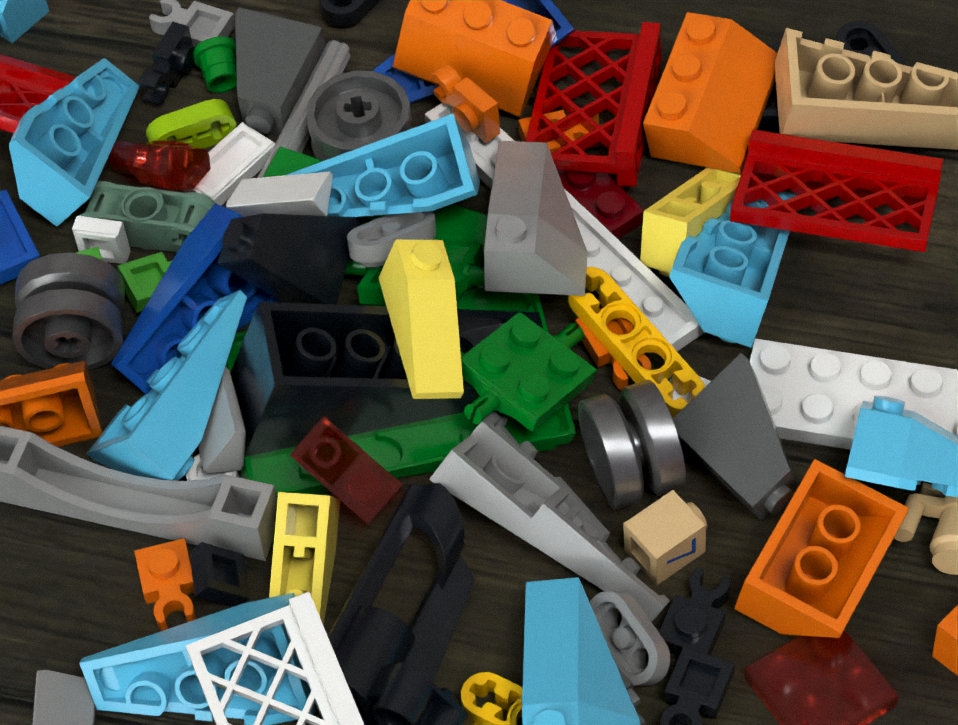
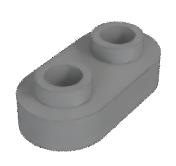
M434 212L388 214L352 229L347 235L350 258L360 262L365 267H379L385 264L396 239L433 240L437 235Z
M603 591L595 595L590 601V605L617 667L634 686H652L659 683L669 669V648L637 601L625 592ZM619 612H621L622 621L620 625H618L617 622ZM647 652H648V656H649L648 665L646 664V654H647Z

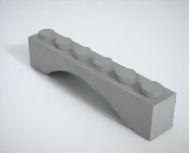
M0 426V502L174 541L185 538L187 544L196 546L204 542L244 554L245 557L266 561L275 534L277 495L274 485L230 475L192 481L160 480L136 476L79 458L54 446L32 432Z

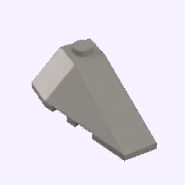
M499 141L484 247L485 291L585 296L588 252L548 144L543 142Z

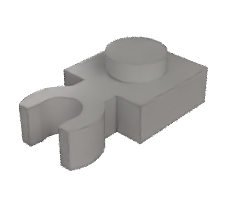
M160 0L162 12L168 16L161 17L156 14L149 16L151 29L157 34L164 35L172 22L189 26L193 47L209 38L228 37L235 27V19L232 12L197 1H193L187 10L181 8L177 0Z

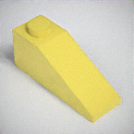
M707 167L644 210L640 261L647 267L657 269L661 275L669 277L681 242L689 236H697L702 231L705 222L712 217L717 219L726 212L728 204L735 197L741 174Z
M396 239L378 278L412 398H461L464 389L455 279L443 240Z
M278 492L269 598L294 593L296 597L310 592L324 625L336 554L340 499L326 495Z

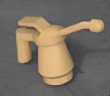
M923 483L920 494L914 493L907 497L904 505L910 509L894 539L900 542L910 541L914 537L922 516L938 518L939 521L930 543V552L933 555L932 563L936 569L943 573L958 575V497L946 496L943 492L932 488L931 484Z

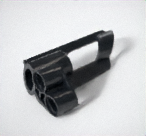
M440 483L409 485L328 634L364 725H473L474 723L471 716L452 699L453 693L449 689L439 688L433 683L475 581L461 557L464 547L462 516L454 498L447 488ZM413 527H416L426 532L432 540L437 552L439 568L410 626H408L394 614L371 605Z

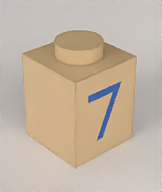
M672 490L623 523L624 551L632 557L657 586L706 552L707 521L701 510L694 503L688 502L686 504Z

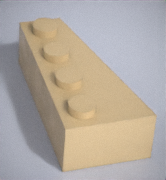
M790 28L785 29L774 62L780 134L842 143L958 150L957 72L919 62L910 67L896 63L890 59L891 55L873 51L872 55L868 56L843 49L845 44L843 42L826 38L824 44L803 39V32Z

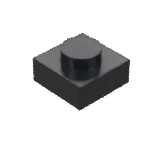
M201 542L190 551L195 597L230 607L243 604L250 599L244 554Z

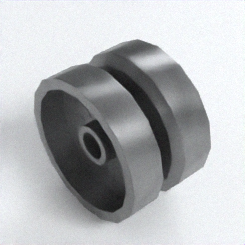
M351 71L336 75L320 85L308 102L306 118L312 139L313 157L323 161L412 129L410 102L404 88L391 77L375 71Z
M71 252L58 253L32 260L20 270L15 287V305L17 310L13 321L12 339L17 352L28 362L45 369H51L59 364H72L86 361L88 370L108 364L115 358L123 344L124 322L121 314L124 309L125 286L122 275L111 264L90 255Z
M648 379L624 387L619 399V405L605 393L579 402L578 418L587 456L599 488L612 509L617 510L638 503L642 499L644 484L658 496L669 493L672 490L682 489L685 486L686 470L678 434L670 411L654 382Z

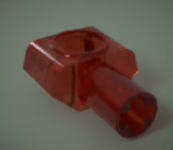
M121 140L113 145L109 155L110 165L116 172L133 175L141 183L170 190L194 189L211 169L208 151L179 141L154 140L148 143H134Z

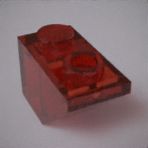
M325 416L322 417L290 454L296 462L371 526L376 523L406 488Z

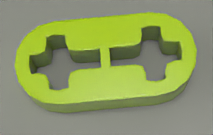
M211 99L156 118L146 129V137L156 157L162 160H171L217 145L236 128L237 123L227 102L221 99Z

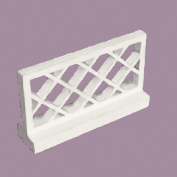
M310 592L289 599L288 606L185 645L216 725H232L227 722L225 711L233 694L262 705L253 725H262L270 708L298 719L296 725H305L306 723L310 725H364ZM284 624L291 642L282 661L254 650L261 632ZM250 637L246 646L237 643L240 640ZM223 647L242 656L231 680L228 681L208 673L202 655ZM294 653H296L301 668L290 664ZM249 659L278 670L266 696L238 685ZM285 673L307 681L311 693L303 711L274 700ZM213 685L226 690L221 702ZM315 702L322 719L310 714Z

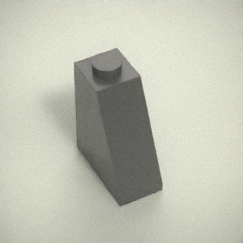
M238 7L235 13L237 98L242 122L260 134L269 133L279 136L325 48L323 27Z
M740 353L672 420L680 443L762 521L769 513L772 515L777 514L789 504L794 495L792 490L798 484L757 375L749 359Z

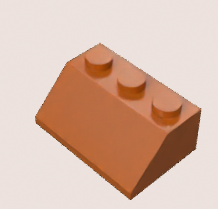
M410 0L404 13L392 67L400 72L440 86L432 78V73L447 64L459 74L462 80L468 77L497 101L500 111L521 119L556 36L553 20L502 0Z
M687 12L643 122L651 157L741 174L748 155L751 132L758 129L776 80L774 62L777 52L732 19Z
M86 361L59 364L51 369L24 375H11L0 380V426L32 432L56 447L100 437L103 433L95 390Z
M814 459L745 579L734 609L783 635L840 638L910 508L853 478L845 477V474Z

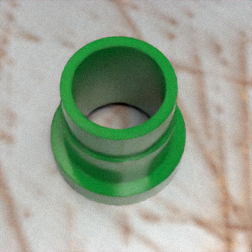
M220 36L209 38L199 43L193 50V57L196 66L202 70L207 89L213 93H225L237 88L236 41L229 37Z

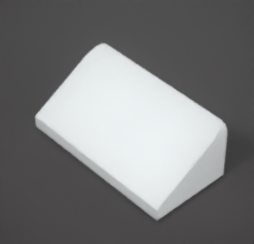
M331 172L242 179L228 199L226 208L241 214L243 217L262 213L327 216L333 174Z

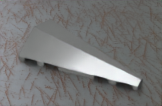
M494 411L487 416L468 438L450 451L429 480L433 483H440L455 497L603 591L625 592L631 595L650 621H653L669 603V599L665 595L656 594L636 577L640 566L632 557L622 561L606 543L610 532L561 477H554L534 460L538 452L537 449L529 441L519 444L505 428L509 419L506 414Z

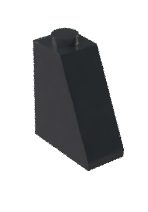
M266 213L231 219L222 238L223 247L217 264L284 303L336 305L350 258L347 235L352 229L359 226L360 221L354 217Z

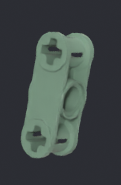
M97 181L89 198L90 201L85 213L79 216L123 222L129 246L139 247L145 250L178 252L184 240L216 202L210 197L197 192L182 193L158 190L151 187L117 185L107 181Z

